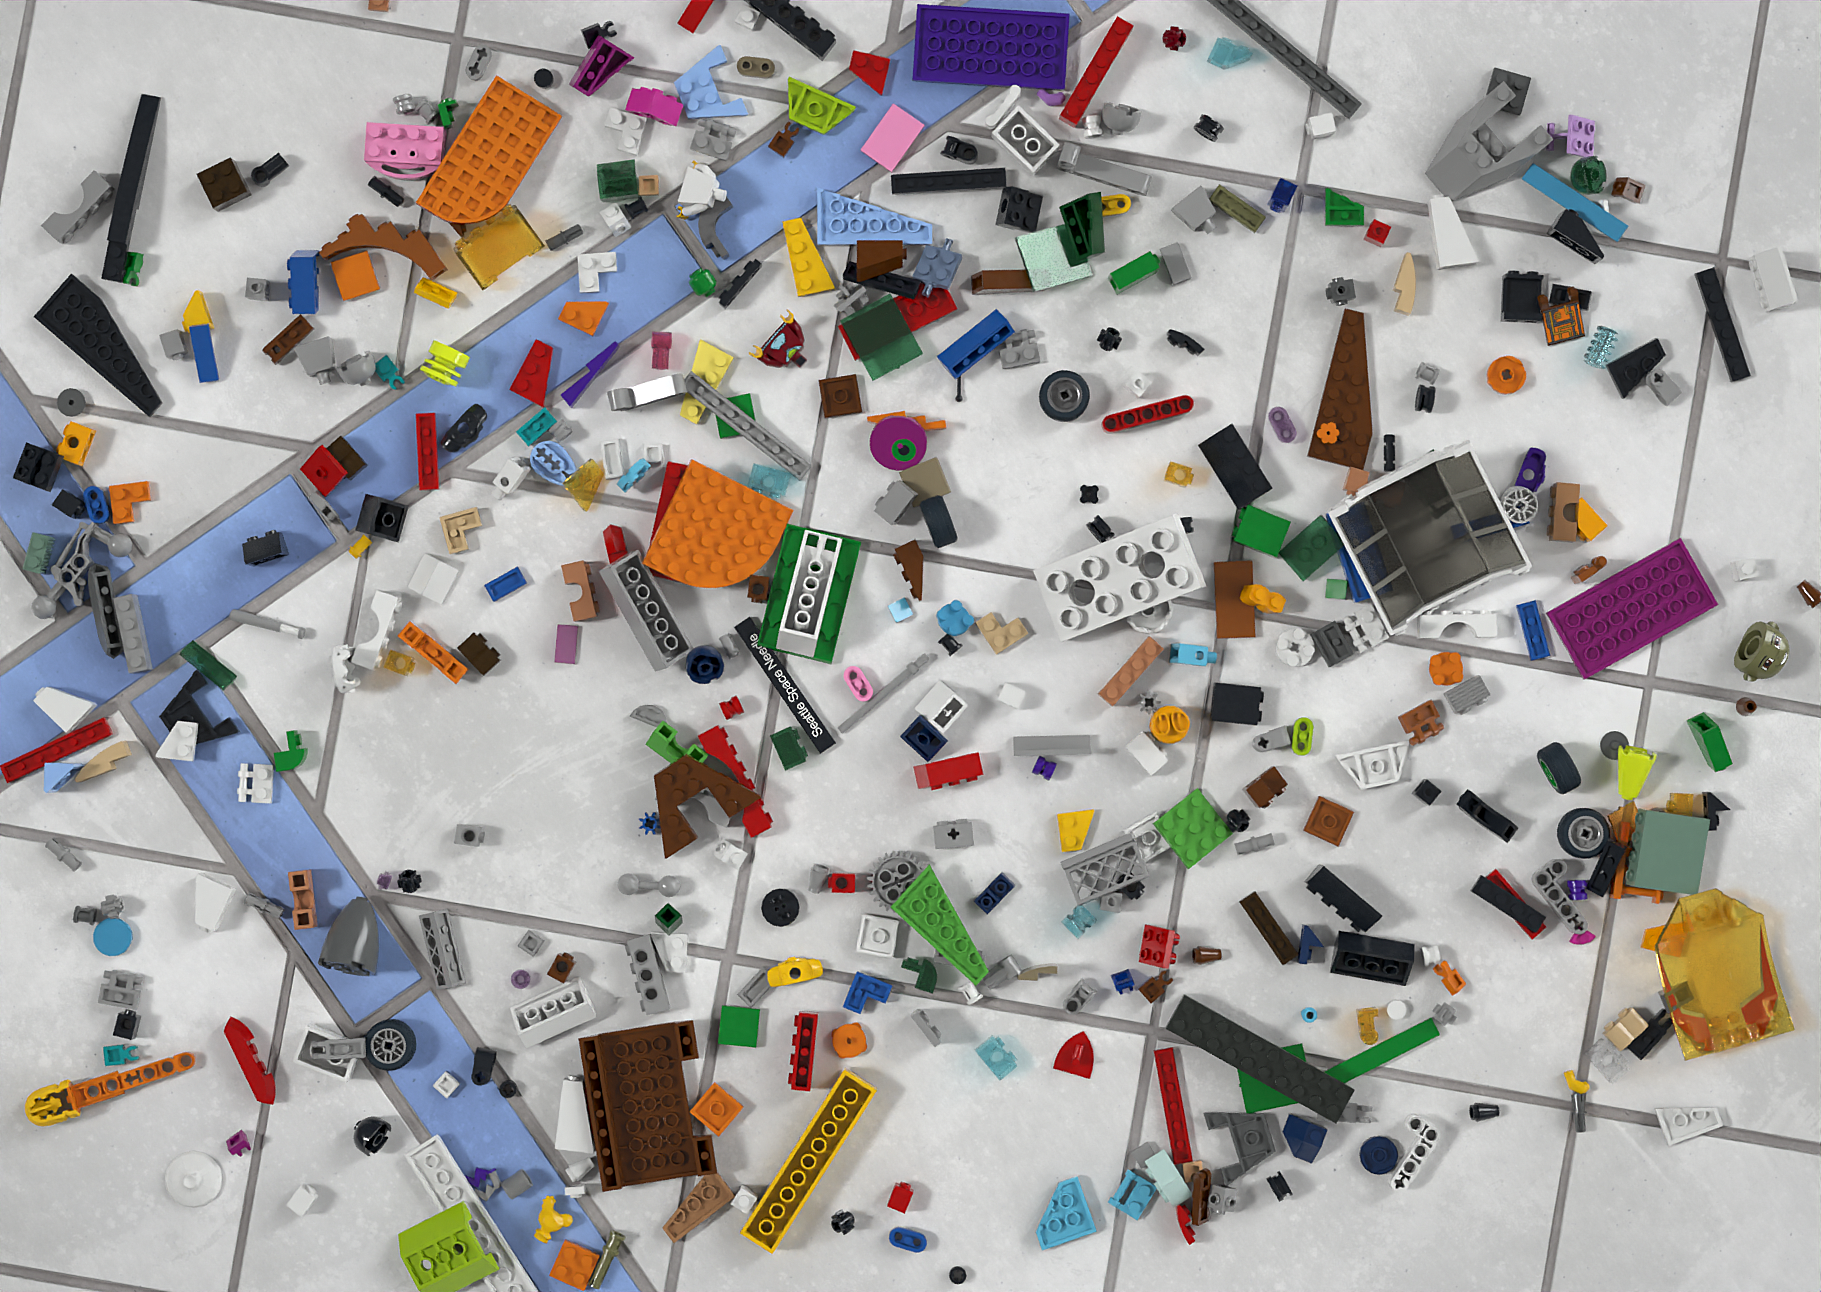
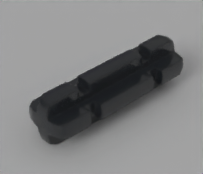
M1386 434L1384 435V443H1386L1384 445V461H1386L1384 471L1392 472L1395 470V463H1393L1395 461V445H1393L1395 443V435Z

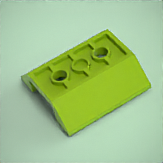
M464 1201L398 1234L400 1256L420 1292H456L499 1270L492 1253L484 1254L468 1223L472 1216ZM455 1244L463 1246V1253L456 1251ZM423 1260H428L431 1263L430 1269H426L423 1266Z

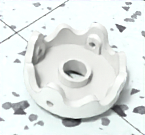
M1168 600L1153 606L1154 611L1151 615H1146L1143 611L1126 617V620L1132 628L1141 633L1158 632L1172 618V602Z
M348 644L335 646L332 656H329V664L334 672V675H332L333 686L337 687L340 693L355 692V687L361 683L358 677L352 676L355 664L351 663L348 658L354 654L355 648L348 647Z

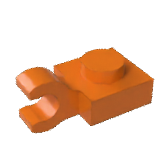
M1445 960L1433 968L1437 975L1444 977L1441 981L1452 996L1457 994L1466 985L1457 970H1451Z

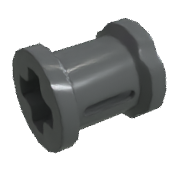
M80 906L75 907L74 923L80 921L87 922L90 925L95 924L97 918L96 908L91 910L81 908Z

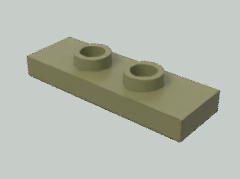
M1220 184L1209 198L1214 206L1253 233L1258 230L1266 216Z

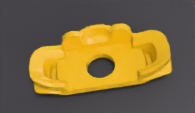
M789 957L782 963H778V966L769 969L767 978L771 987L784 986L820 977L823 974V967L821 962L816 959ZM792 968L800 970L799 978L793 979L790 977L789 972Z

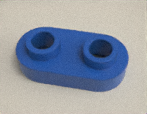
M96 486L86 488L83 498L89 518L97 524L107 522L110 512L104 492ZM93 493H97L98 495L97 499L95 500L92 499ZM99 511L103 512V516L101 518L97 516Z
M895 1227L889 1233L890 1243L895 1247L915 1253L922 1252L926 1248L927 1240L922 1233L903 1227ZM897 1233L902 1234V1238L899 1240L895 1238ZM915 1239H920L921 1243L919 1245H915L913 1241Z

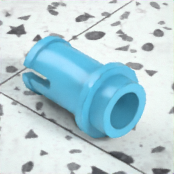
M1306 1007L1301 1011L1305 1022L1311 1023L1316 1020L1317 1012L1315 1009ZM1308 1012H1311L1310 1018L1306 1017Z

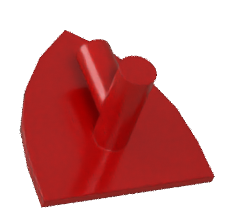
M1084 1031L1072 1036L1064 1043L1056 1056L1053 1069L1090 1079L1094 1056L1090 1040Z

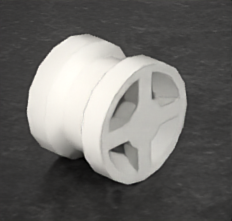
M1432 945L1431 948L1421 947V957L1424 966H1429L1430 963L1440 964L1437 945Z

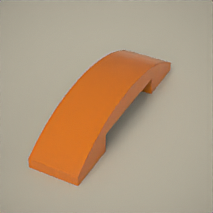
M411 621L399 633V638L431 662L455 684L469 670Z

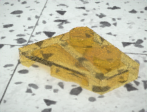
M590 458L562 484L582 510L587 512L604 473L596 462Z

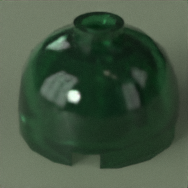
M1597 156L1580 158L1571 168V183L1575 190L1582 194H1599L1604 189L1602 185L1607 179L1606 168L1603 161H1599Z

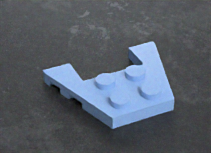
M721 45L714 48L674 82L688 119L748 115L742 98L723 105L709 69L727 62Z

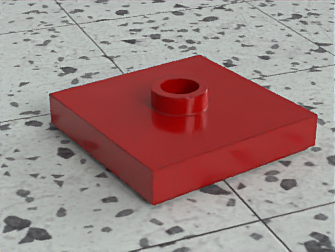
M324 445L319 446L300 468L324 497H327L348 474Z

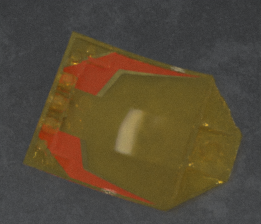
M1716 888L1679 898L1655 944V953L1663 992L1684 1060L1687 1061L1794 1031L1795 1029L1773 963L1764 915L1748 908L1742 902L1730 898Z

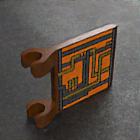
M1574 286L1567 288L1569 302L1549 307L1547 296L1542 294L1537 297L1548 346L1585 336L1578 300V290Z

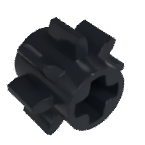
M1108 327L1106 330L1102 329L1097 338V341L1100 342L1099 346L1105 351H1112L1113 348L1117 350L1122 340L1119 337V331L1112 327Z
M1234 809L1228 813V821L1225 823L1233 833L1236 830L1243 832L1248 828L1250 818L1243 809L1240 811Z
M405 870L398 875V888H402L404 893H414L418 888H421V875H417L416 870Z
M841 1209L831 1216L833 1219L831 1226L837 1233L842 1232L845 1235L855 1227L853 1225L855 1222L854 1216L848 1211L844 1212Z

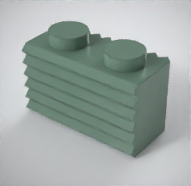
M32 532L22 569L45 575L46 570H48L46 567H48L49 559H51L50 556L52 555L50 552L54 548L53 545L55 543L53 541H55V538Z

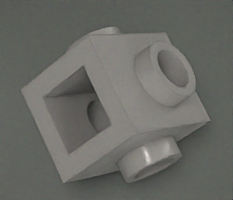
M1211 1184L1207 1207L1214 1209V1213L1225 1215V1212H1233L1238 1189L1226 1185Z

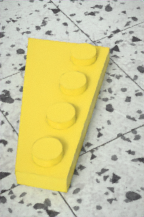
M700 339L692 372L716 390L734 357ZM685 393L680 416L697 425L706 407L689 393Z

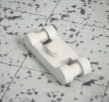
M1012 85L1006 100L1003 101L1001 99L995 107L997 110L995 114L989 115L986 118L985 126L987 129L992 130L996 128L1018 100L1021 92L1019 86Z

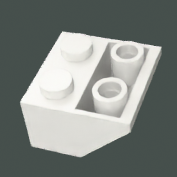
M939 680L914 709L944 734L968 707V704Z

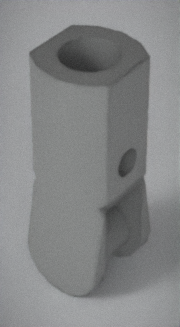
M318 490L307 498L329 524H332L331 521L336 517H340ZM329 508L331 512L325 515L324 511Z

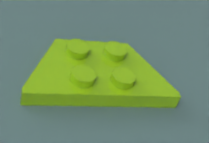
M788 77L789 120L825 135L856 109L855 106L792 77Z

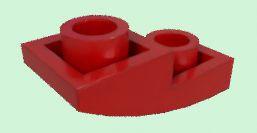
M691 0L677 24L694 33L714 0Z
M1179 1204L1176 1206L1178 1224L1186 1241L1191 1245L1195 1242L1193 1236L1196 1234L1190 1225L1185 1226V1224L1191 1221L1189 1218L1191 1213L1185 1204L1183 1206Z

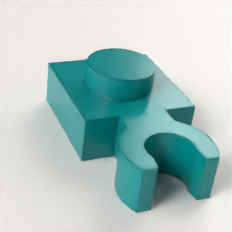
M387 355L375 363V372L383 382L389 379V385L393 390H397L394 386L396 380H400L402 384L405 383L402 377L396 376L395 373L399 369Z
M124 1044L104 1046L105 1066L126 1064L125 1058L131 1061L139 1059V1056L134 1057L131 1055V1050L138 1049V1046L133 1045L126 1050L124 1049Z

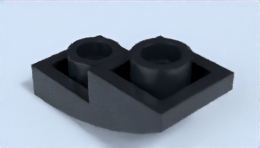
M1170 329L1166 333L1168 336L1167 340L1171 345L1181 347L1185 343L1187 345L1185 348L1191 355L1196 354L1199 356L1205 350L1194 339L1181 332Z

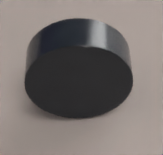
M539 69L534 74V81L538 87L546 89L553 84L554 78L548 69Z

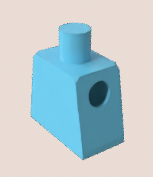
M1181 643L1171 644L1169 663L1206 666L1207 663H1216L1217 653L1209 652L1208 647Z

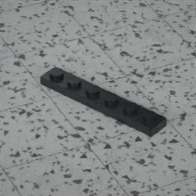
M1005 168L893 174L891 175L892 195L1007 187Z
M1715 268L1695 273L1694 275L1730 382L1751 376Z

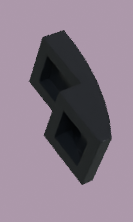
M1552 284L1549 303L1557 305L1569 302L1567 288L1571 286ZM1577 289L1580 310L1588 311L1592 291Z

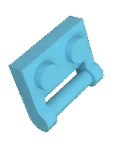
M1128 1169L1124 1180L1113 1198L1110 1197L1108 1203L1138 1220L1157 1188L1154 1184ZM1131 1181H1137L1125 1203H1120L1119 1201Z

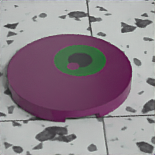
M893 415L885 417L874 426L871 432V453L875 460L885 468L896 471L906 470L917 465L926 453V433L923 427L911 417Z

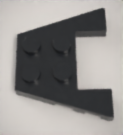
M199 669L193 672L190 679L183 685L176 697L172 699L159 716L169 732H171L177 721L198 723L196 744L236 734L240 731L231 717L213 727L193 698L192 694L208 684Z

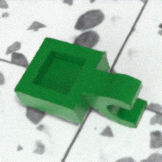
M128 251L124 269L126 272L122 280L123 284H129L130 279H132L131 286L137 287L139 285V278L136 273H140V269L143 266L144 254Z

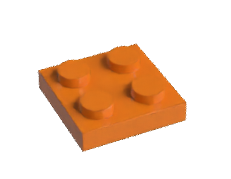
M714 1082L690 1110V1113L719 1137L744 1106Z
M565 1239L549 1276L585 1291L600 1254Z

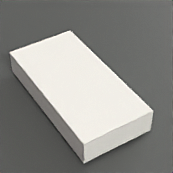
M619 439L599 441L605 479L622 477L624 469Z

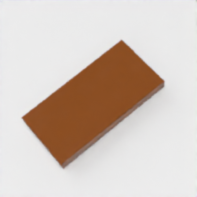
M1252 561L1214 562L1217 639L1256 637L1254 606H1249L1240 600L1243 587L1253 585Z

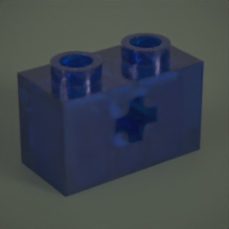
M1280 178L1274 187L1267 205L1274 212H1285L1298 185Z

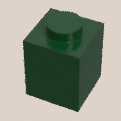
M669 903L655 915V923L669 936L683 923L682 915Z

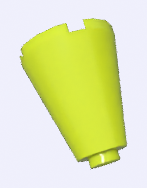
M1622 745L1619 746L1618 793L1622 795L1621 798L1633 800V798L1638 797L1656 760V753L1652 752V755H1650L1643 748L1626 745L1625 749H1623Z

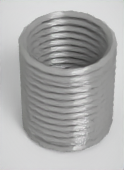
M521 1169L501 1182V1185L508 1197L513 1200L531 1188L533 1183L528 1174Z

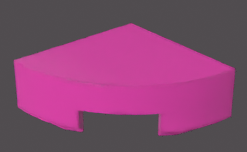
M1586 930L1583 934H1573L1569 942L1582 945L1591 942L1596 936Z

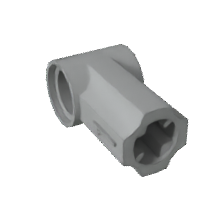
M1011 954L1001 960L996 967L990 969L983 980L991 990L1006 979L1009 980L1019 974L1022 969Z

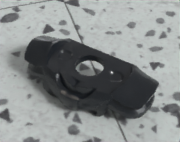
M474 404L465 411L441 440V445L444 449L455 453L461 447L465 448L477 440L480 431L483 429L482 424L487 419V413L479 404ZM463 422L469 426L466 433H460L458 430V426Z

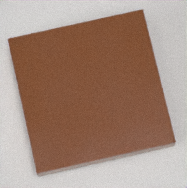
M1318 796L1303 831L1339 847L1354 812Z

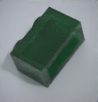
M790 726L770 735L785 771L807 761L808 753L804 746L800 747L798 740L801 738L796 728L793 729Z

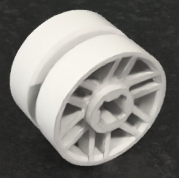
M1511 487L1501 497L1500 503L1508 519L1512 522L1526 523L1533 519L1538 511L1536 496L1525 487ZM1518 501H1521L1523 503L1521 504L1520 508L1516 507V505L1519 503Z

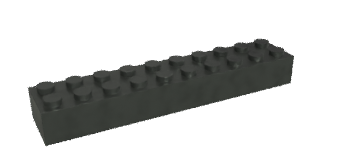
M1185 994L1182 996L1165 1027L1172 1033L1337 1124L1355 1089Z

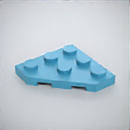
M1078 1176L1060 1181L1036 1229L1042 1250L1096 1232Z

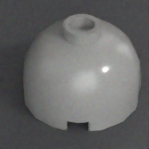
M1104 103L1102 118L1104 124L1112 129L1113 134L1123 135V132H1130L1135 129L1139 123L1142 111L1123 104L1113 107V103Z
M365 351L366 355L363 357L358 354L341 364L342 368H336L343 381L351 385L360 384V386H364L371 381L370 377L374 374L376 367L370 351Z

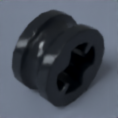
M512 1080L502 1082L499 1088L501 1096L504 1098L513 1097L517 1092L516 1083ZM506 1084H510V1087L514 1090L510 1092L511 1094H507L503 1090V1086L506 1087Z
M956 1266L950 1270L949 1278L954 1284H962L966 1280L967 1275L962 1267ZM955 1270L963 1272L961 1280H958V1278L957 1280L953 1279V1272Z

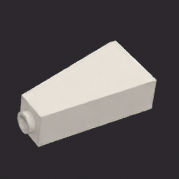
M1443 194L1432 196V199L1427 203L1437 270L1475 265L1478 262V258L1450 197H1444Z
M568 1075V1078L563 1079L555 1149L593 1154L595 1152V1143L591 1131L584 1080H579L580 1076Z

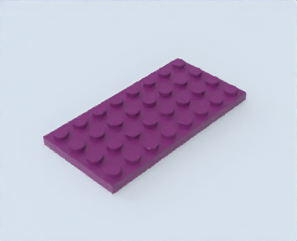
M1679 538L1546 612L1581 677L1585 680L1716 607L1718 603L1685 544Z

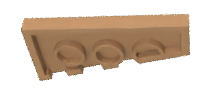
M718 1171L717 1174L705 1175L662 1228L672 1242L675 1243L732 1200L735 1194Z

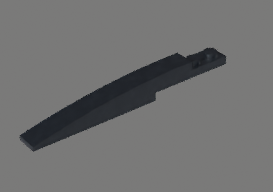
M141 94L107 237L109 242L101 277L103 280L122 283L136 210H139L161 97Z

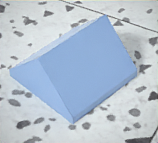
M45 763L44 791L46 793L57 792L84 765L82 763Z

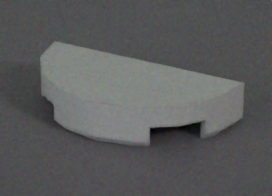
M653 705L639 706L630 715V717L654 727H658L662 721L667 723L662 710Z

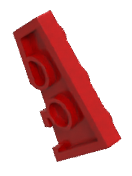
M536 339L509 390L544 408L554 348Z

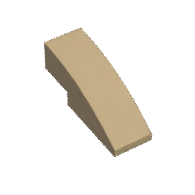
M1407 252L1403 257L1392 291L1400 293L1394 311L1409 316L1414 304L1416 276L1411 253Z
M120 741L97 754L76 776V783L115 770V761L132 755L127 741Z

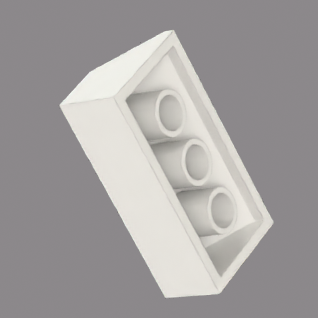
M577 977L510 1007L517 1034L526 1048L597 1017L581 977Z

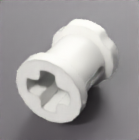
M971 981L959 988L967 998L968 1005L983 997L982 994L978 993Z

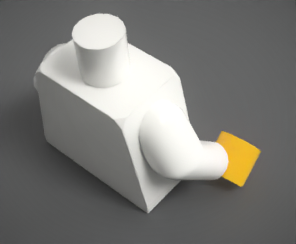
M692 161L694 164L693 168H687L678 202L684 207L678 206L677 209L681 210V213L676 217L684 220L691 215L705 211L707 208H712L715 200L724 202L727 195L726 190L718 189L719 182L716 179L715 173L707 165L699 164L696 161Z

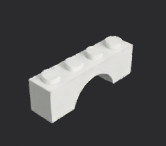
M376 590L370 608L379 619L378 633L371 641L357 644L351 663L371 670H376L377 667L381 666L383 657H381L383 649L386 650L389 644V639L387 638L389 631L392 632L396 624L394 620L395 614H399L402 607L401 598Z
M1481 610L1480 614H1472V611H1461V614H1453V611H1441V615H1434V611H1424L1422 615L1417 616V639L1440 638L1444 628L1452 623L1466 625L1472 631L1475 638L1497 637V614H1491V610Z

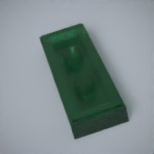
M194 640L179 654L223 691L237 678L236 674Z

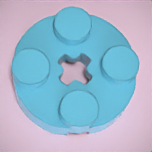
M644 458L640 459L628 470L629 472L620 478L617 485L626 493L635 481L638 483L645 476L644 473L651 468V465Z

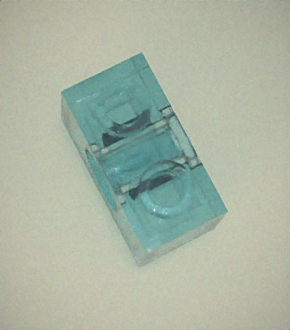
M753 464L748 487H751L752 490L762 494V491L769 492V496L780 499L781 496H786L791 473ZM772 477L774 479L773 486L766 487L764 479Z
M991 1035L975 1049V1052L995 1076L1001 1080L1017 1067L1016 1061L1018 1059L1011 1051L1007 1053L1003 1048L1005 1043L999 1036L995 1038ZM999 1051L1003 1054L1001 1061H994L992 1059L994 1052Z

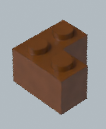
M1271 766L1242 790L1256 808L1265 809L1273 803L1272 798L1275 797V794L1278 797L1286 791L1285 787L1288 783L1275 766Z

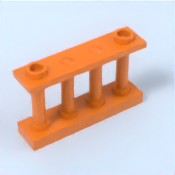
M1618 821L1616 842L1627 848L1611 881L1610 898L1621 899V895L1631 894L1652 897V903L1659 904L1660 900L1663 899L1664 891L1629 887L1623 884V877L1626 876V872L1629 869L1625 865V859L1632 850V848L1627 846L1628 838H1631L1633 832H1635V829L1629 827L1630 823Z

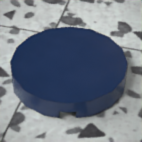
M1373 1136L1364 1141L1360 1147V1162L1370 1173L1377 1175L1387 1174L1393 1170L1397 1163L1398 1151L1394 1143L1388 1138Z

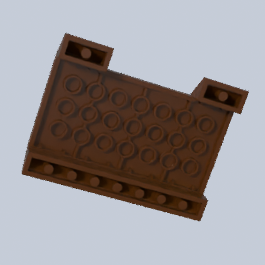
M693 1020L661 1023L578 1038L602 1192L622 1189L625 1186L698 1175L699 1177L717 1174L712 1135H693L682 1061L699 1059Z

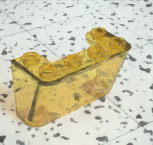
M506 205L501 214L485 221L487 224L481 228L477 226L466 239L462 237L454 243L455 247L453 250L482 290L496 282L498 275L526 255L531 257L545 247L516 205Z

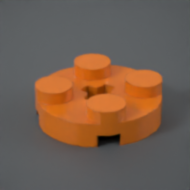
M1513 356L1499 357L1490 364L1487 370L1488 385L1500 394L1506 395L1516 392L1524 385L1526 380V371L1522 362ZM1510 371L1511 379L1507 378L1504 380L1501 375L1502 372Z

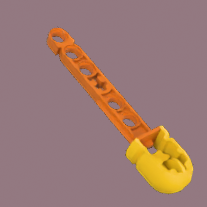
M183 1052L174 1055L173 1058L168 1057L122 1073L115 1071L75 1085L67 1079L61 1081L59 1085L52 1084L32 1092L26 1100L25 1113L33 1124L42 1127L51 1126L66 1121L68 1117L75 1118L80 1116V1108L125 1094L124 1090L172 1075L176 1071L188 1070L195 1065L196 1058L191 1052ZM184 1055H188L192 1059L189 1066H184L181 1063V1058ZM169 1061L173 1064L171 1072L163 1070L164 1062ZM148 1067L154 1070L155 1074L152 1078H147L144 1075V1070ZM137 1070H140L142 1082H140V1078L133 1080V1084L126 1082L128 1074L135 1076L138 1075ZM109 1080L117 1082V1088L113 1091L107 1088ZM90 1086L98 1088L99 1093L97 1096L92 1097L89 1095L88 1089ZM66 1088L68 1092L66 1099L68 1103H71L73 1110L68 1109L63 1111L62 1114L57 1115L55 1112L62 1106L60 1098L50 1097V1093H59ZM48 1097L50 1098V1101L44 1102L43 1100ZM48 1111H54V1113L48 1115Z

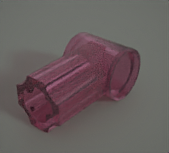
M652 331V369L669 370L672 332Z

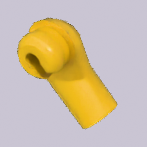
M1573 1070L1564 1072L1570 1090L1579 1094H1585L1589 1090L1590 1086L1586 1081L1576 1080Z

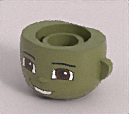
M1756 622L1745 632L1734 656V665L1739 671L1744 673L1743 678L1746 681L1754 682L1757 679L1771 678L1778 674L1787 662L1790 652L1788 640L1779 631V627L1775 622Z

